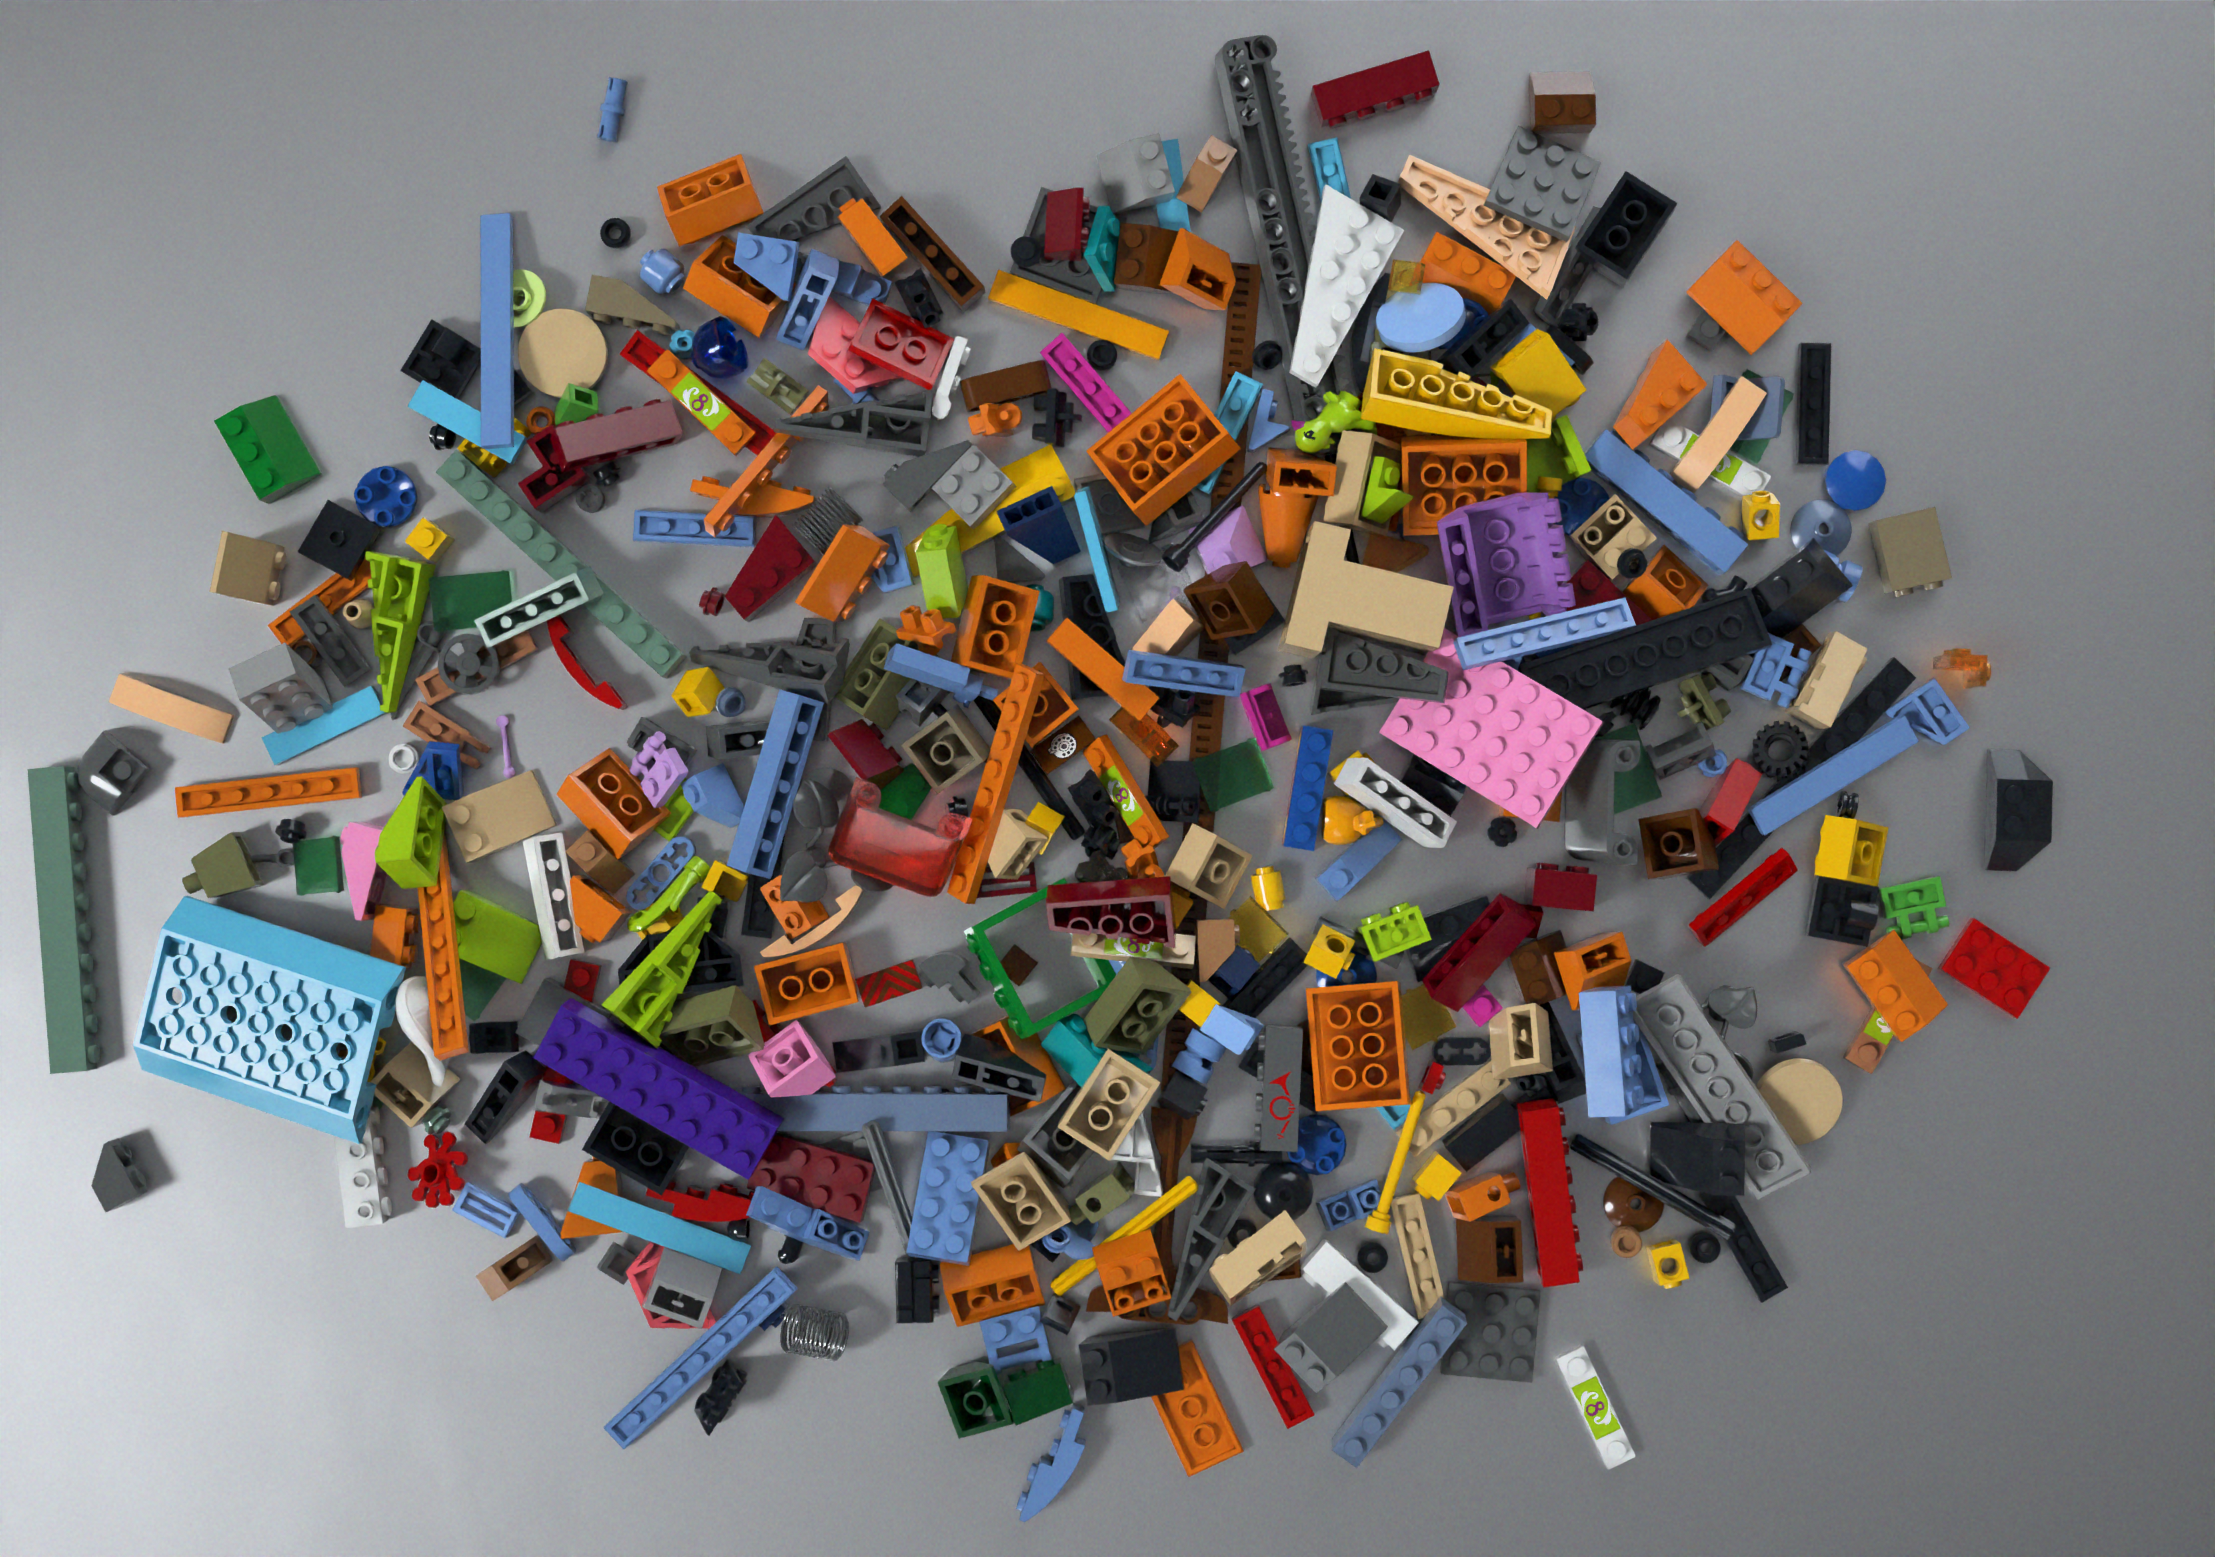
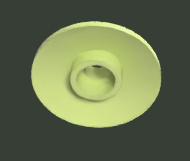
M524 269L513 270L514 328H521L536 320L546 303L544 283L536 274ZM525 299L523 304L519 306L521 300Z

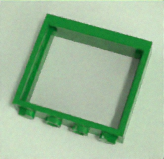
M1062 878L1051 885L1068 883L1065 878ZM1048 886L964 931L965 938L969 944L967 946L971 953L976 954L981 963L979 969L985 980H990L995 990L993 995L997 1004L1007 1012L1010 1018L1008 1019L1009 1027H1013L1020 1039L1030 1037L1100 998L1116 976L1108 960L1083 957L1098 988L1032 1023L984 931L1046 898Z

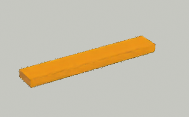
M1001 270L997 271L988 296L990 301L1096 339L1109 341L1113 345L1158 361L1169 331Z

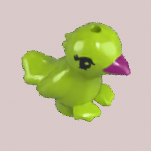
M1331 391L1326 392L1323 395V400L1327 404L1320 415L1314 420H1291L1295 431L1296 445L1301 451L1307 453L1329 449L1330 444L1335 443L1330 438L1331 433L1357 428L1362 429L1366 433L1377 435L1376 422L1361 419V411L1358 409L1362 402L1354 395L1345 391H1340L1339 395Z

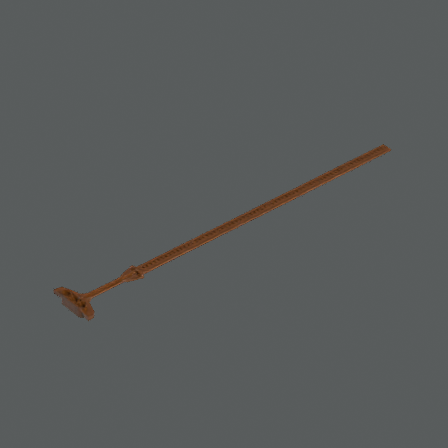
M1231 262L1236 283L1227 306L1219 404L1235 371L1252 378V353L1255 349L1261 279L1260 264ZM1249 417L1236 441L1241 449L1227 460L1212 490L1210 513L1244 478ZM1242 498L1229 511L1240 507ZM1204 628L1200 632L1198 659L1228 663L1229 646L1224 638L1212 640ZM1195 692L1194 703L1200 706L1201 709L1199 715L1194 716L1192 719L1189 761L1203 762L1199 823L1183 822L1182 842L1192 824L1212 833L1214 832L1225 695ZM1187 890L1190 892L1189 898L1193 900V905L1177 927L1176 934L1195 936L1194 920L1206 919L1208 900ZM1196 952L1192 969L1171 967V974L1185 985L1190 979L1198 986L1201 985V982H1198L1196 977ZM1179 1009L1166 1025L1161 1092L1169 1077L1176 1070L1179 1071L1172 1064L1178 1053L1186 1050L1187 1047L1184 1042L1192 1028L1197 1030V1024ZM1160 1104V1106H1151V1125L1155 1144L1161 1157L1160 1180L1164 1195L1177 1185L1179 1160L1193 1136L1198 1115L1194 1114L1189 1120H1186ZM1175 1209L1156 1222L1154 1243L1171 1297L1177 1276V1270L1172 1260ZM1103 1284L1094 1287L1090 1291L1086 1312H1111ZM1199 1286L1189 1302H1193L1197 1307L1196 1312L1191 1316H1185L1181 1313L1177 1321L1167 1316L1171 1299L1164 1301L1167 1306L1161 1313H1154L1150 1310L1149 1306L1118 1315L1126 1320L1192 1325L1200 1319L1228 1324V1308L1225 1300L1221 1296Z

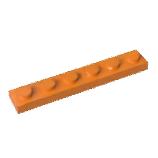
M818 385L791 417L801 416V414L809 412L813 414L828 411V391ZM777 433L704 518L705 531L713 537H716L721 530L725 532L732 525L737 511L740 508L745 509L750 504L754 491L759 486L763 487L768 483L773 474L772 470L778 463L783 464L789 458L794 444L797 441L802 442L805 437Z
M355 767L175 787L178 818L356 799L362 798L360 771L359 768Z

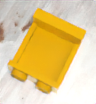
M1539 329L1534 330L1490 366L1495 376L1505 382L1513 395L1552 410L1551 423L1564 408L1577 403L1580 395L1587 390L1551 336Z

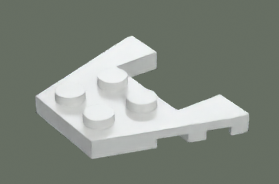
M1143 1109L1111 1160L1136 1162L1134 1194L1162 1197L1163 1188ZM1094 1152L1090 1157L1106 1159L1096 1152ZM1074 1177L1066 1185L1067 1188L1073 1187ZM1051 1179L1057 1187H1061L1053 1179Z

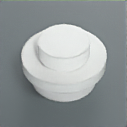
M409 744L396 745L392 748L388 757L390 767L400 774L413 772L420 759L417 749Z

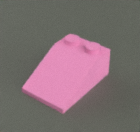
M349 822L348 827L345 826L341 833L340 844L343 845L341 853L354 916L359 921L373 920L376 904H381L388 874L375 860V849L378 846L379 836L384 827L367 822Z

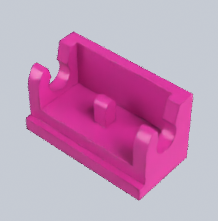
M1271 683L1240 694V700L1260 752L1292 740Z

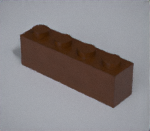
M902 196L879 216L883 226L963 313L986 293L984 285Z

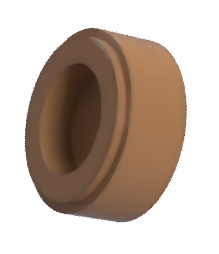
M1620 1226L1611 1234L1610 1243L1613 1251L1618 1256L1631 1258L1640 1252L1642 1239L1634 1227Z

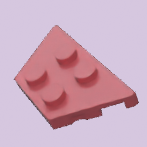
M829 296L815 325L808 355L853 394L866 391L869 387L885 386L891 380L903 378L848 351L860 322Z
M649 1241L625 1272L650 1328H697L642 1307L664 1246ZM710 1308L702 1328L709 1329L716 1323Z

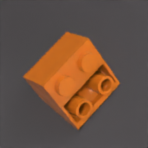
M1180 228L1159 285L1203 309L1226 310L1236 283L1229 253L1186 229Z
M376 904L370 956L404 966L406 969L411 968L412 963H416L418 945H414L415 933H419L421 929V917L418 915L417 907Z
M1623 932L1600 933L1554 952L1572 1011L1580 1009L1579 992L1594 987L1624 986L1632 961Z
M1150 1229L1092 1247L1097 1269L1113 1317L1171 1299Z

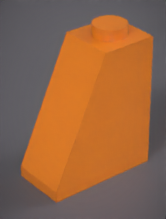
M852 198L839 207L842 214L837 217L880 277L908 258L863 198L858 202Z
M1268 447L1265 478L1273 492L1334 496L1337 465L1300 450Z
M593 1156L592 1159H588L583 1163L575 1190L578 1183L582 1182L624 1198L620 1171ZM567 1211L560 1234L561 1239L620 1233L623 1231Z

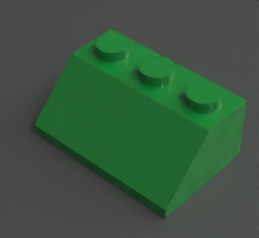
M276 395L241 405L214 420L260 501L271 504L322 474Z

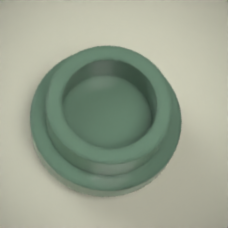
M440 1106L434 1107L422 1120L425 1131L428 1134H433L434 1132L439 1134L444 1131L450 1124L449 1117L451 1112L448 1109H442Z

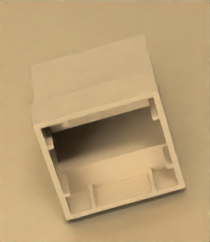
M1314 521L1305 536L1278 651L1314 659L1322 652L1326 631L1329 632V627L1368 642L1422 655H1427L1429 651L1437 650L1440 647L1454 587L1345 561L1344 557L1351 529Z

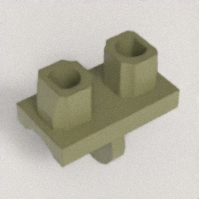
M765 357L746 381L750 386L790 415L793 414L809 392L808 389Z
M1711 673L1702 676L1697 674L1677 684L1683 694L1680 700L1684 706L1682 710L1677 712L1679 717L1689 715L1693 724L1702 722L1706 731L1725 722L1723 718L1731 712L1726 700L1722 698L1714 702L1709 692L1717 688V683Z

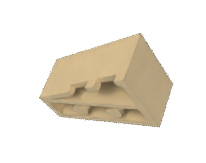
M1837 631L1828 633L1798 687L1799 692L1796 699H1792L1785 713L1816 730L1831 728L1844 699L1852 688V682L1856 673L1858 674L1866 663L1867 658L1864 656L1868 649Z
M1284 1210L1255 1234L1241 1241L1236 1246L1237 1248L1228 1255L1225 1253L1217 1257L1209 1269L1210 1277L1229 1305L1232 1306L1306 1255L1307 1239L1287 1211Z

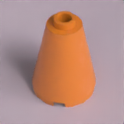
M1259 484L1258 495L1266 557L1268 560L1273 561L1272 566L1289 568L1291 563L1298 560L1319 495L1273 492L1271 488L1266 490V484Z

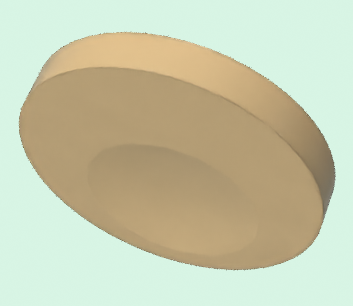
M553 309L543 312L536 320L526 326L519 341L518 359L524 376L535 388L549 396L561 398L568 383L590 390L599 382L607 366L608 347L602 331L589 317L571 309Z
M1797 1058L1780 1062L1767 1070L1756 1084L1757 1089L1795 1145L1807 1144L1821 1138L1832 1129L1840 1116L1843 1104L1840 1085L1833 1074L1816 1061Z

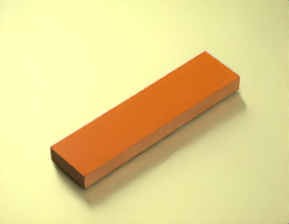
M364 558L352 581L335 573L267 626L281 644L286 643L289 645L304 639L307 635L290 614V611L317 594L332 616H334L347 603L352 602L369 589L368 579H371L370 561Z
M1067 617L1046 640L1048 644L1137 721H1140L1159 699L1146 685L1123 681L1122 677L1125 667Z

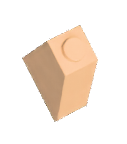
M1172 599L1131 650L1177 656L1205 627L1186 604Z

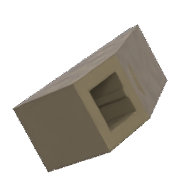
M597 275L591 276L585 311L590 316H593V321L611 324V320L622 321V326L631 329H640L641 325L653 327V332L670 335L671 331L680 330V325L673 318L624 281Z

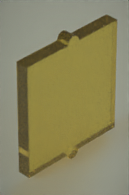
M1251 896L1237 910L1232 909L1230 912L1231 916L1228 917L1234 919V925H1239L1240 943H1235V947L1239 945L1242 949L1248 950L1258 963L1268 953L1273 954L1275 947L1289 934Z
M1424 983L1414 989L1408 988L1406 993L1402 995L1405 1038L1412 1050L1431 1040L1437 1041L1438 1036L1457 1027L1446 1006L1431 999Z

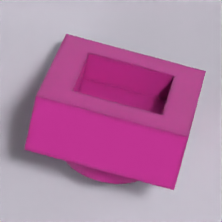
M1484 984L1462 1007L1478 1027H1481L1503 1009Z

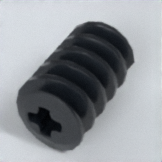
M1647 688L1640 692L1638 691L1612 700L1610 708L1613 709L1621 704L1622 708L1619 715L1623 716L1630 711L1632 714L1629 722L1632 724L1640 719L1639 730L1641 731L1655 716L1659 709L1661 698L1658 695L1650 698L1651 690Z

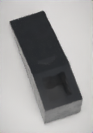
M923 1029L832 1042L836 1071L839 1073L925 1062L927 1054L922 1045L921 1038Z

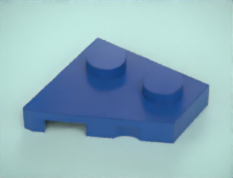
M429 741L409 777L402 795L407 793L416 777L422 776L443 799L458 800L462 798L463 783L460 745Z

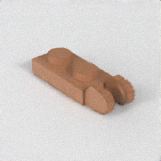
M422 701L417 702L403 724L404 728L426 742L459 744L461 761L474 769H478L481 763L473 756L461 751L466 742L482 753H488L491 749L490 746L472 736L470 731Z

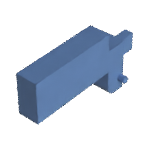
M897 643L888 652L884 665L885 670L953 692V699L963 703L965 708H968L969 704L977 696L990 700L997 697L998 689L983 685L984 678L969 673L970 668Z

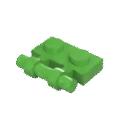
M1940 876L1878 889L1883 917L1885 919L1896 917L1897 919L1896 926L1886 927V934L1894 929L1901 940L1911 938L1912 934L1921 932L1931 934L1938 932L1940 928L1949 927L1947 915L1936 917L1935 908L1946 906ZM1923 911V920L1909 922L1908 914Z

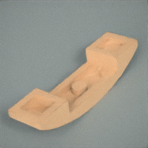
M1741 375L1689 451L1685 452L1670 473L1673 479L1692 493H1695L1743 431L1767 392Z
M123 674L118 675L109 699L110 703L131 712L222 744L225 742L234 715L150 686L145 682Z
M857 885L853 886L835 899L842 910L795 943L785 934L760 952L763 957L786 955L820 941L845 921L858 904L864 890Z

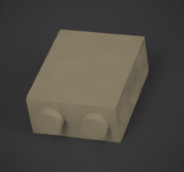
M1935 507L1868 523L1884 594L1894 592L1896 598L1913 594V587L1924 585L1925 591L1943 587L1942 581L1952 578Z

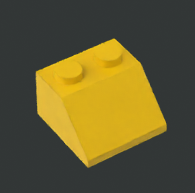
M1825 815L1824 823L1820 830L1821 841L1819 852L1815 858L1816 868L1814 875L1878 887L1888 827L1857 819Z

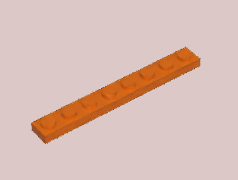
M1016 663L947 893L965 904H975L1044 680L1045 674L1025 664Z
M445 835L443 836L437 885L418 888L434 1056L439 1061L469 1052Z

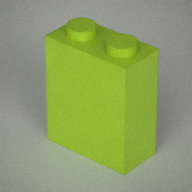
M937 524L926 529L915 552L927 610H940L943 619L958 618L965 604L968 584L956 526L947 527L945 524Z

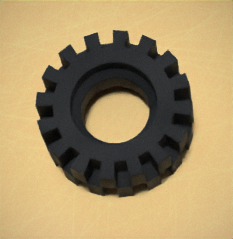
M1774 721L1773 726L1766 724L1763 731L1759 730L1756 733L1757 738L1753 739L1752 743L1753 757L1759 770L1762 773L1765 772L1767 777L1772 779L1773 776H1776L1777 780H1783L1782 777L1787 776L1790 779L1793 778L1794 773L1800 774L1803 766L1806 767L1808 763L1807 758L1809 757L1808 740H1806L1804 732H1800L1798 726L1794 725L1792 727L1790 722L1784 721V724ZM1785 740L1792 745L1793 752L1788 759L1777 761L1771 758L1769 748L1775 741Z

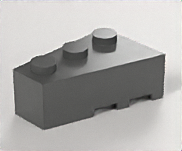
M1326 652L1320 653L1310 705L1311 715L1336 710H1348L1349 708L1394 703L1400 699L1323 690L1321 683Z

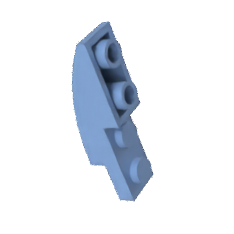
M763 1186L756 1187L746 1216L767 1224L768 1228L856 1261H860L870 1233L825 1211L809 1208Z
M1073 1403L1070 1411L1064 1410L1059 1427L1064 1428L1060 1440L1054 1438L1048 1455L1053 1457V1460L1041 1456L1038 1464L1032 1463L1027 1476V1480L1031 1482L1028 1493L1022 1491L1016 1509L1021 1511L1020 1521L1026 1522L1039 1513L1060 1492L1072 1475L1085 1448L1086 1440L1076 1436L1085 1407Z

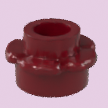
M713 587L711 591L705 590L701 596L699 607L703 608L704 615L711 614L717 616L722 609L725 594L718 592L717 587Z

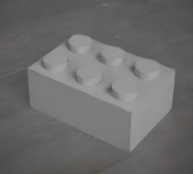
M286 643L229 668L239 700L278 734L290 731L296 725L309 719H316L322 716L324 712L333 709L323 678Z

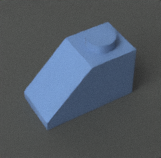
M723 763L700 772L681 783L684 797L690 803L694 812L729 828L739 824L744 805Z

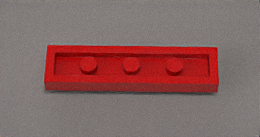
M1780 848L1707 910L1697 915L1689 924V927L1698 942L1704 947L1709 945L1796 873L1798 869L1790 854L1783 848Z
M1259 1304L1231 1318L1287 1429L1314 1416L1315 1414L1291 1367L1274 1350L1277 1340Z

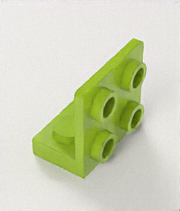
M1567 415L1551 423V435L1549 438L1526 439L1527 493H1540V489H1537L1538 476L1563 479V485L1592 471Z
M1403 902L1390 907L1391 914L1381 917L1380 913H1375L1360 919L1362 925L1356 928L1358 933H1362L1373 962L1432 940L1418 905L1410 906L1409 902Z

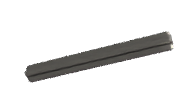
M871 1120L862 1125V1131L906 1253L912 1216L880 1124L875 1120Z

